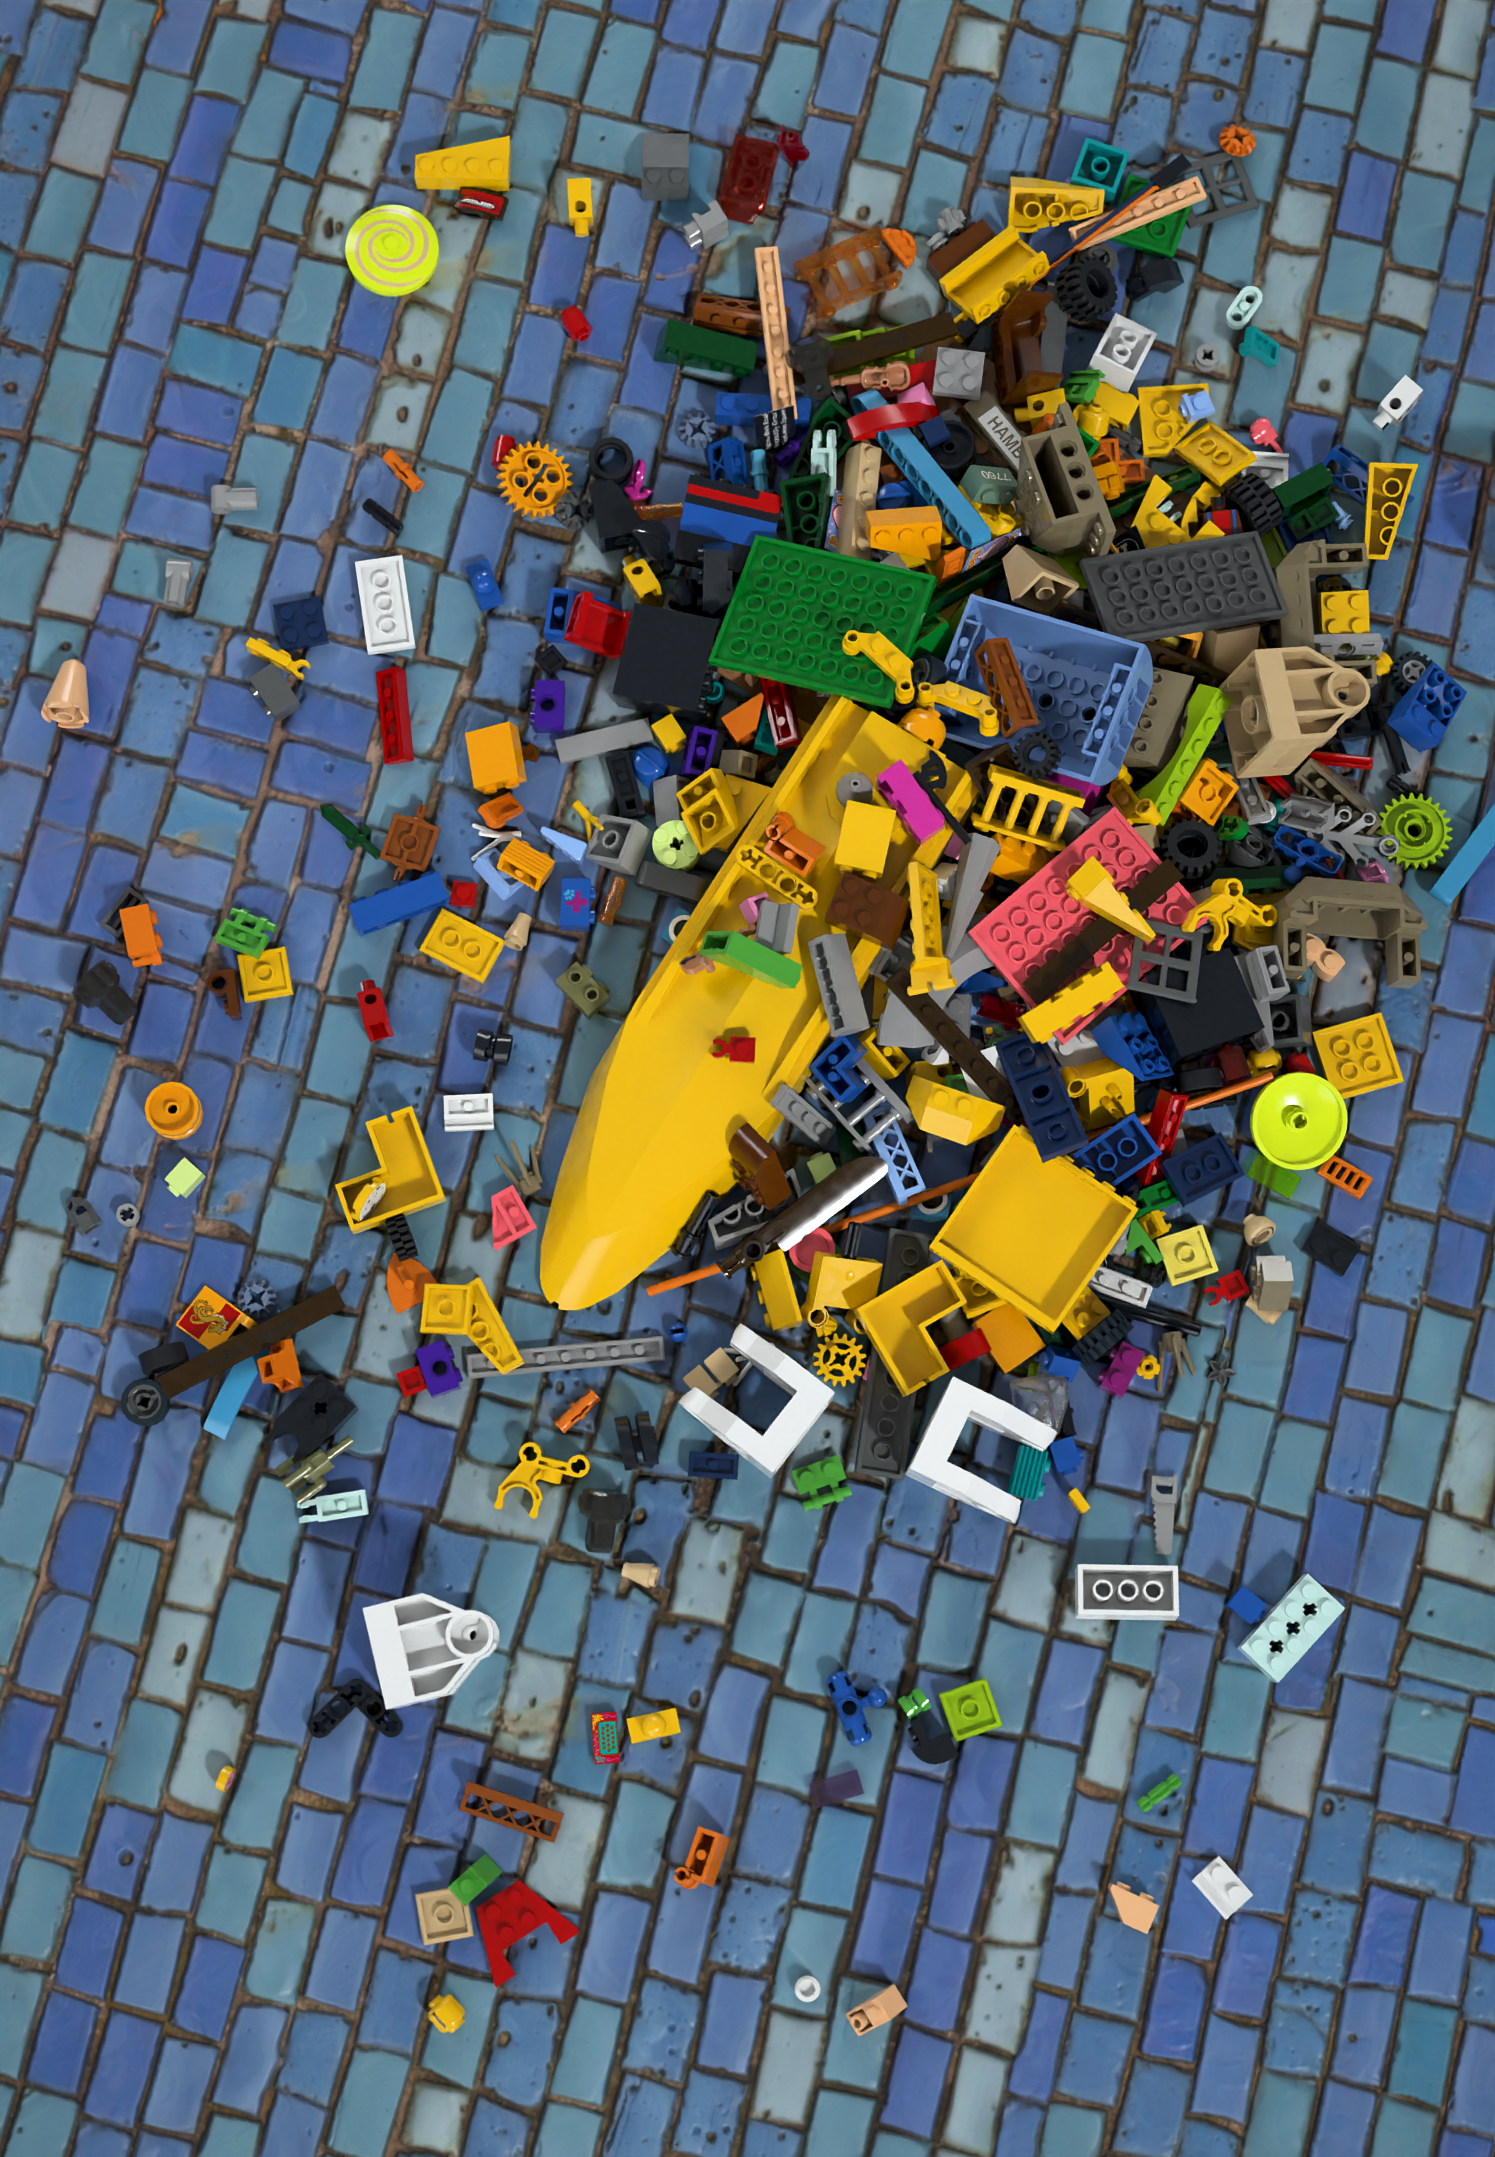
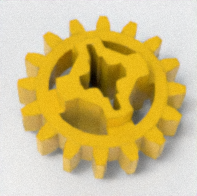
M835 1333L831 1341L826 1336L824 1338L826 1344L818 1343L817 1345L820 1353L814 1352L813 1354L815 1358H818V1361L813 1363V1367L820 1368L816 1375L820 1376L823 1374L825 1376L824 1383L829 1379L832 1380V1387H835L837 1382H841L842 1387H845L847 1380L854 1384L855 1379L853 1376L861 1377L862 1373L858 1369L866 1367V1364L861 1362L862 1359L866 1358V1354L859 1353L863 1346L854 1345L856 1338L848 1341L847 1334H844L842 1339H839L837 1333ZM836 1344L846 1345L849 1349H838ZM828 1350L830 1359L826 1364H823V1355ZM838 1354L839 1357L848 1355L843 1362L844 1366L840 1364L832 1365L836 1359L835 1355ZM855 1356L856 1365L852 1371L849 1362ZM833 1370L839 1371L842 1373L843 1376H834L829 1372Z

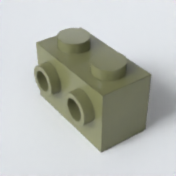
M576 961L555 980V983L580 1012L590 1020L610 1001L608 995L610 991L601 981L597 983L591 977L594 974L585 964L580 966Z

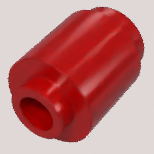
M575 305L564 309L560 315L562 318L561 322L571 339L579 342L587 340L591 335L592 327L582 310Z
M500 435L494 441L491 465L495 467L496 471L502 472L498 469V466L505 464L502 458L506 455L509 456L508 452L511 449L516 451L517 444L515 443V438Z
M1299 1051L1286 1057L1287 1063L1284 1066L1288 1073L1307 1072L1314 1075L1317 1073L1305 1053L1300 1055Z

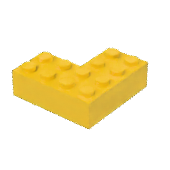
M412 1106L391 1113L395 1122L390 1123L387 1115L365 1122L381 1168L335 1185L350 1229L354 1235L385 1224V1220L401 1214L407 1216L447 1201ZM380 1177L387 1183L381 1202L367 1220L360 1223L355 1221L351 1217V1212L355 1213L353 1203L365 1185L373 1183L372 1178Z
M942 1259L853 1310L903 1397L908 1396L925 1386L926 1383L932 1382L950 1371L925 1329L926 1326L967 1303Z

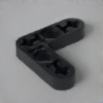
M352 1679L311 1719L309 1731L316 1738L328 1736L356 1707L386 1737H397L403 1731L404 1725L402 1719L392 1709H386L384 1700L365 1681ZM353 1684L356 1686L361 1684L363 1686L361 1688L363 1694L361 1696L354 1695L350 1699L354 1702L351 1706L348 1700L341 1697V1695L345 1692V1695L349 1696L353 1691L351 1686ZM336 1701H342L346 1706V1710L341 1716H337L332 1712V1705ZM371 1701H378L381 1704V1712L378 1715L373 1716L369 1714L367 1706ZM386 1710L390 1713L386 1718L391 1722L394 1720L398 1722L396 1725L397 1732H387L386 1728L388 1725L383 1720L380 1724L376 1721L385 1714ZM327 1711L329 1716L335 1719L336 1722L332 1724L330 1720L324 1726L326 1732L319 1731L317 1733L315 1731L317 1727L315 1722L317 1720L319 1722L324 1721L327 1716L323 1715V1713Z

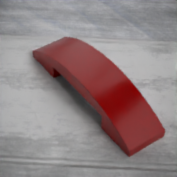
M898 403L862 412L849 418L846 424L852 440L858 441L876 438V434L879 431L919 426L939 416L937 407L933 405Z

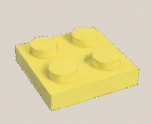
M1203 1225L1155 1240L1159 1252L1164 1257L1162 1263L1167 1271L1171 1287L1219 1271Z

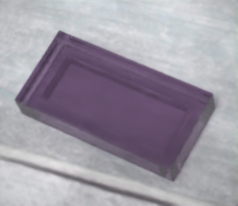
M857 1769L809 1783L816 1808L864 1794Z

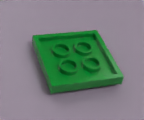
M1129 174L1117 208L1151 181ZM1192 205L1108 240L1173 260Z

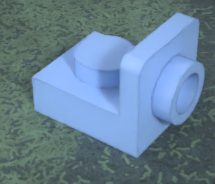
M1206 390L1189 397L1187 394L1181 396L1178 404L1179 413L1182 418H1186L1188 424L1215 413V408Z

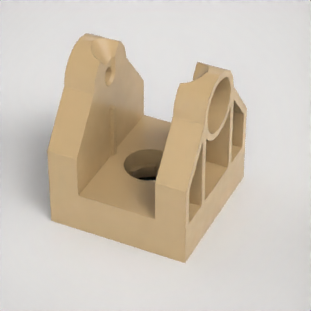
M1308 646L1253 650L1218 687L1233 700L1223 717L1236 777L1251 778L1289 775L1314 749L1322 747L1336 734V729L1346 719L1354 717L1368 704L1370 687L1367 680L1361 673L1353 669L1343 668ZM1338 693H1344L1346 700H1341Z

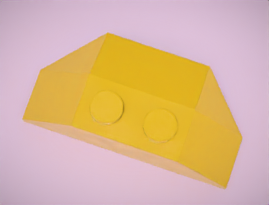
M913 1075L905 1097L920 1130L963 1145L971 1144L998 1131L1006 1110V1106Z

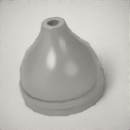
M862 772L847 773L837 783V799L844 807L847 805V800L868 804L873 795L872 783Z

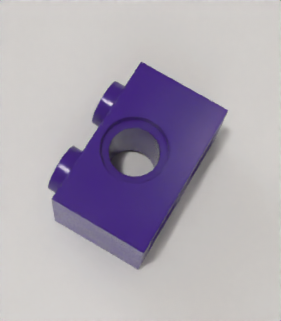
M536 680V688H531V702H535V711H530V725H534L535 733H564L565 681ZM548 702L554 705L550 711H545L541 708L544 703Z
M696 725L689 730L679 776L695 780L710 769L718 731Z
M444 1340L415 1350L433 1399L461 1389L459 1383L463 1381L459 1367L455 1369L453 1367L451 1359H454L455 1355L451 1344L446 1345ZM439 1362H444L447 1365V1370L442 1375L434 1373V1366Z

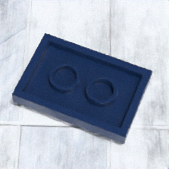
M1221 1132L1159 1164L1182 1207L1245 1175Z

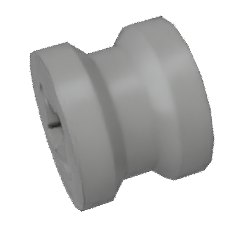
M1203 344L1198 348L1194 358L1196 369L1204 373L1215 369L1220 357L1217 347L1212 344Z

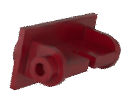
M781 125L780 134L777 135L776 139L777 147L781 150L790 166L794 168L795 161H806L810 153L806 146L803 145L797 132L787 131L784 125Z
M986 993L980 996L979 1002L982 1003V1006L978 1010L977 1015L1020 1029L1021 1024L1017 1018L1028 1012V1010L1021 1003L1018 1004L1009 1000H1005L1003 1003L1002 998Z

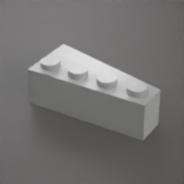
M793 1168L785 1174L792 1195L770 1211L762 1204L760 1206L757 1205L750 1194L738 1204L732 1205L708 1220V1228L716 1251L739 1244L744 1237L753 1234L803 1195Z

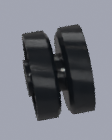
M947 420L944 423L951 434L950 439L929 448L925 439L923 443L926 451L951 481H958L964 477L970 465L976 464L977 449L975 437L971 429L964 423Z
M649 1411L636 1413L634 1418L637 1429L632 1430L630 1418L627 1415L614 1418L625 1471L638 1469L639 1460L637 1453L642 1452L643 1461L647 1467L660 1464L656 1449L659 1448L654 1426L651 1425Z

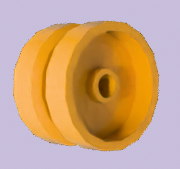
M168 1082L159 1085L151 1091L145 1104L146 1119L152 1128L166 1139H186L194 1134L202 1124L204 1115L202 1103L196 1094L182 1083ZM177 1107V1112L171 1114L170 1112H174L175 1108Z

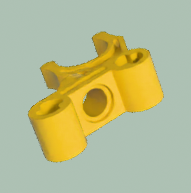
M1217 879L1211 887L1213 896L1189 911L1181 929L1183 932H1194L1200 918L1204 916L1209 918L1214 926V935L1207 944V949L1209 951H1219L1229 934L1227 920L1240 927H1244L1246 922L1252 926H1272L1278 919V912L1272 905H1254L1242 896L1243 885L1238 879Z
M528 1442L519 1450V1457L522 1462L498 1487V1495L494 1507L502 1509L507 1491L513 1487H523L531 1493L533 1498V1507L529 1512V1516L537 1518L543 1500V1493L537 1485V1480L541 1479L560 1484L563 1474L583 1477L590 1471V1459L583 1454L574 1455L568 1462L543 1456L542 1447L538 1443ZM527 1447H534V1452L537 1453L535 1460L528 1459V1455L525 1454ZM581 1459L585 1462L586 1468L576 1472L573 1469V1462L576 1463Z

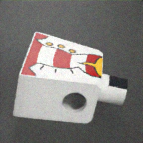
M1405 375L1379 404L1377 410L1379 415L1372 421L1373 425L1380 431H1383L1389 424L1395 427L1420 401L1423 389Z

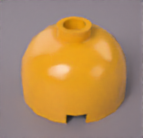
M930 707L927 710L921 708L910 710L897 725L936 750L940 749L946 737L945 724L939 719L941 714Z

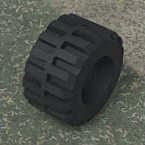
M1087 256L1059 271L1060 274L1057 275V283H1055L1056 295L1060 300L1061 307H1064L1065 313L1067 315L1070 314L1072 319H1078L1079 322H1088L1109 312L1115 306V300H1117L1118 296L1116 294V291H1118L1117 285L1114 282L1116 280L1112 276L1109 267L1107 268L1103 261L1099 262L1098 258Z
M1248 473L1224 490L1226 506L1228 510H1238L1242 529L1245 533L1258 531L1259 537H1261L1282 522V509L1276 495L1268 484L1256 474Z
M1191 817L1190 821L1182 818L1180 823L1177 821L1173 822L1171 827L1165 830L1162 837L1158 857L1162 862L1168 858L1184 876L1179 881L1180 884H1184V881H1188L1189 885H1194L1196 880L1198 883L1204 882L1205 878L1211 877L1222 853V841H1219L1220 835L1218 832H1213L1214 827L1212 825L1206 826V821L1204 820L1197 822L1196 818ZM1185 844L1195 846L1200 850L1202 856L1198 858L1186 857L1178 850V846Z

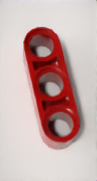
M978 1328L938 1348V1351L948 1366L949 1372L992 1351V1348L982 1328Z

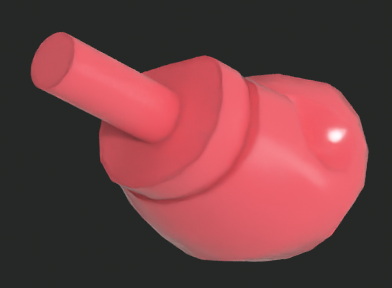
M1262 417L1256 420L1250 427V439L1256 444L1263 443L1264 446L1270 443L1277 453H1282L1283 450L1274 440L1278 435L1271 426L1269 419Z

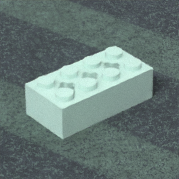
M1304 1574L1241 1642L1237 1649L1273 1683H1279L1345 1608L1309 1574ZM1311 1605L1312 1614L1305 1615L1303 1613L1305 1610L1303 1606ZM1287 1623H1294V1629H1296L1295 1633H1287ZM1270 1642H1278L1279 1646L1277 1647L1279 1650L1271 1652L1270 1648L1272 1646L1269 1645Z

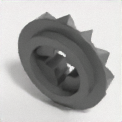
M1098 243L1084 249L1080 259L1087 256L1098 259L1104 257L1103 262L1107 268L1109 267L1111 274H1113L1118 263L1116 252L1105 243Z
M568 492L562 495L556 505V515L559 522L570 530H578L588 525L589 519L593 516L591 514L592 505L589 504L588 497L583 496L580 492ZM580 505L577 510L579 515L570 516L573 511L571 506Z

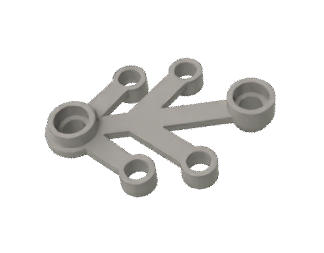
M1346 805L1341 806L1337 814L1334 815V826L1321 834H1314L1309 831L1304 832L1307 838L1340 855L1344 862V851L1335 849L1330 840L1338 841L1354 860V865L1359 869L1368 866L1369 856L1364 852H1360L1354 844L1379 847L1381 853L1387 856L1394 855L1399 849V840L1395 835L1386 834L1383 837L1356 834V832L1364 827L1375 823L1376 812L1372 809L1364 810L1361 818L1341 831L1331 830L1341 822H1348L1352 817V809ZM1346 811L1349 815L1342 816L1340 813ZM1371 815L1373 819L1367 820L1365 816ZM1390 840L1394 843L1392 845H1387L1385 841ZM1329 856L1331 863L1335 864L1336 860ZM1364 858L1366 861L1364 863H1360L1357 861V859Z

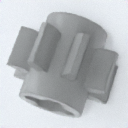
M951 206L943 209L938 214L939 219H937L938 223L936 225L940 232H946L948 236H954L964 229L963 224H965L964 220L966 218L961 209L956 211Z

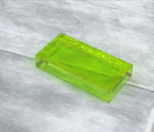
M1260 1154L1256 1156L1246 1174L1248 1178L1288 1200L1301 1177L1271 1162Z

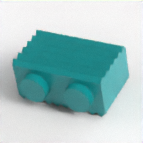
M1019 1445L1006 1493L1034 1502L1037 1501L1038 1497H1042L1046 1483L1042 1482L1043 1473L1049 1472L1052 1460L1047 1458L1049 1452H1042L1032 1447Z

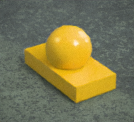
M676 1708L627 1719L632 1744L681 1733Z

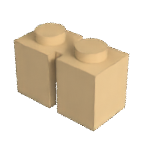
M720 1347L703 1361L704 1365L718 1380L717 1383L711 1379L700 1364L682 1380L690 1390L696 1387L711 1399H715L720 1394L717 1390L725 1384L729 1387L739 1378L736 1374L740 1370Z

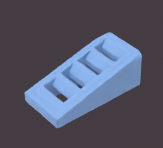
M547 827L541 828L540 832L543 839L575 863L582 865L587 850L585 842Z

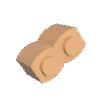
M1310 933L1306 934L1307 966L1311 967L1317 977L1330 982L1345 965V961L1336 951L1326 948L1320 938Z

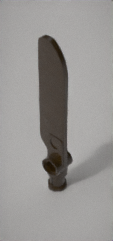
M872 1155L857 1157L845 1162L753 1234L744 1237L739 1245L732 1250L733 1253L723 1261H717L716 1264L728 1280H730L732 1275L743 1266L748 1267L750 1264L760 1261L768 1250H789L884 1177L888 1171L886 1162L881 1157ZM750 1244H757L758 1248L755 1253H746V1249Z

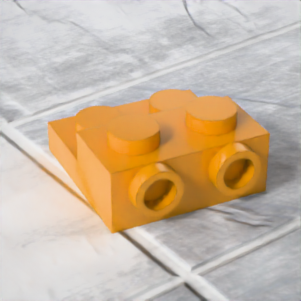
M1205 757V759H1200L1178 798V802L1200 820L1206 821L1208 826H1214L1239 786L1232 781L1233 777L1229 773L1218 770L1216 768L1218 764L1212 759Z

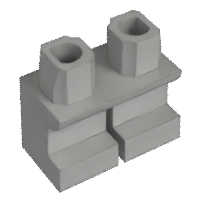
M716 200L708 204L707 213L702 216L698 213H692V221L683 226L685 232L684 239L691 250L701 244L706 249L729 236L728 219Z

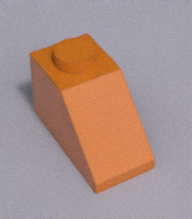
M759 693L721 718L722 726L726 728V732L737 748L741 745L747 746L755 740L765 704L762 693Z

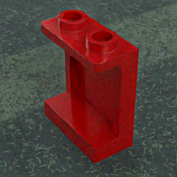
M586 590L575 595L564 640L612 660L621 657L633 611L622 612L592 599L593 593Z

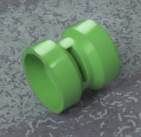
M919 1687L913 1689L909 1696H902L897 1700L910 1721L915 1719L919 1712L927 1711L931 1708L929 1701ZM913 1698H914L915 1702L917 1703V1705L919 1706L918 1708H917V1706L915 1705L914 1701L912 1700Z

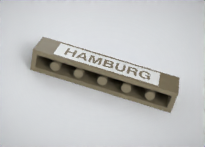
M984 390L980 393L979 401L971 400L963 406L962 415L1001 464L1014 474V478L1018 482L1021 438L1027 437L1023 430L1019 431L1014 425V419L1008 412L1004 413L1000 408L998 399L993 394L990 395L987 390Z

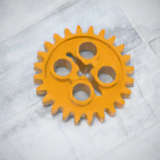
M528 441L524 447L521 444L516 446V451L511 449L508 452L509 456L506 455L502 458L505 464L498 466V469L503 473H499L496 478L503 480V482L497 485V488L505 490L500 496H507L509 498L506 505L513 503V512L521 509L522 517L529 512L531 519H534L537 513L540 519H543L546 514L549 517L552 516L554 510L556 511V505L560 497L571 492L566 488L573 485V482L567 480L573 474L565 471L570 465L561 463L564 456L562 455L557 458L555 456L557 449L549 452V444L540 448L539 441L533 447L530 441ZM528 459H531L535 462L536 469H533L528 465ZM543 464H546L547 467L536 480L537 484L530 489L527 497H524L523 494L533 482L534 476L539 473ZM547 473L554 476L555 483L547 479ZM515 478L522 480L523 487L516 485ZM534 492L542 495V502L535 498Z

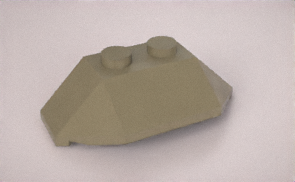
M1310 758L1294 775L1296 791L1300 795L1335 803L1334 815L1337 814L1341 806L1346 805L1352 809L1351 819L1348 822H1341L1335 826L1334 829L1336 831H1341L1361 818L1364 810H1374L1371 803L1338 772L1313 758ZM1346 811L1340 813L1342 816L1349 815ZM1377 813L1375 823L1364 827L1356 832V834L1371 836L1382 824ZM1366 815L1365 819L1371 820L1373 819V817L1371 815Z

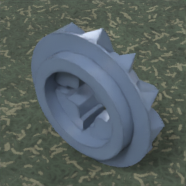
M700 412L689 413L687 417L682 419L679 426L681 441L692 449L707 447L716 436L715 422L712 421L709 415H704ZM702 424L701 431L703 433H696V435L694 434L692 437V427H698Z
M253 1279L244 1283L238 1291L237 1303L241 1311L248 1317L263 1318L274 1310L277 1304V1294L269 1282ZM250 1291L256 1294L265 1292L261 1297L263 1307L256 1302L250 1304L253 1300Z

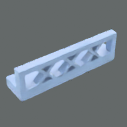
M889 1104L871 1110L862 1118L866 1132L876 1125L874 1117L883 1113H890ZM895 1120L892 1123L894 1130L890 1129L891 1125L883 1131L882 1136L880 1133L871 1141L876 1155L881 1157L888 1166L885 1176L900 1207L908 1204L907 1197L922 1192L926 1188ZM887 1133L898 1138L895 1148L885 1144L884 1140ZM896 1154L907 1158V1164L904 1169L894 1165L893 1161ZM905 1175L915 1178L918 1185L905 1190L902 1184Z

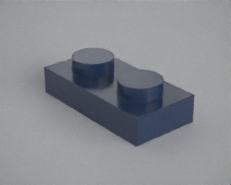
M690 1451L688 1477L737 1480L739 1455Z

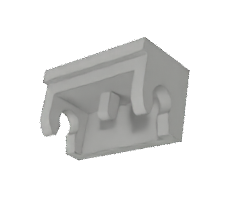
M1292 793L1280 805L1281 808H1286V812L1279 817L1278 824L1321 834L1334 826L1335 803Z
M902 929L894 950L890 951L882 947L869 973L877 976L884 982L889 979L904 963H908L914 955L912 951L914 936Z

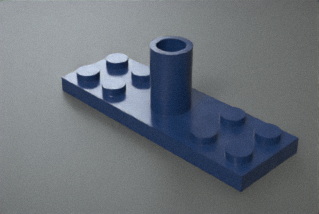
M1026 1032L995 1043L994 1045L1042 1162H1047L1090 1145L1047 1042L1043 1044L1040 1041L1032 1043Z

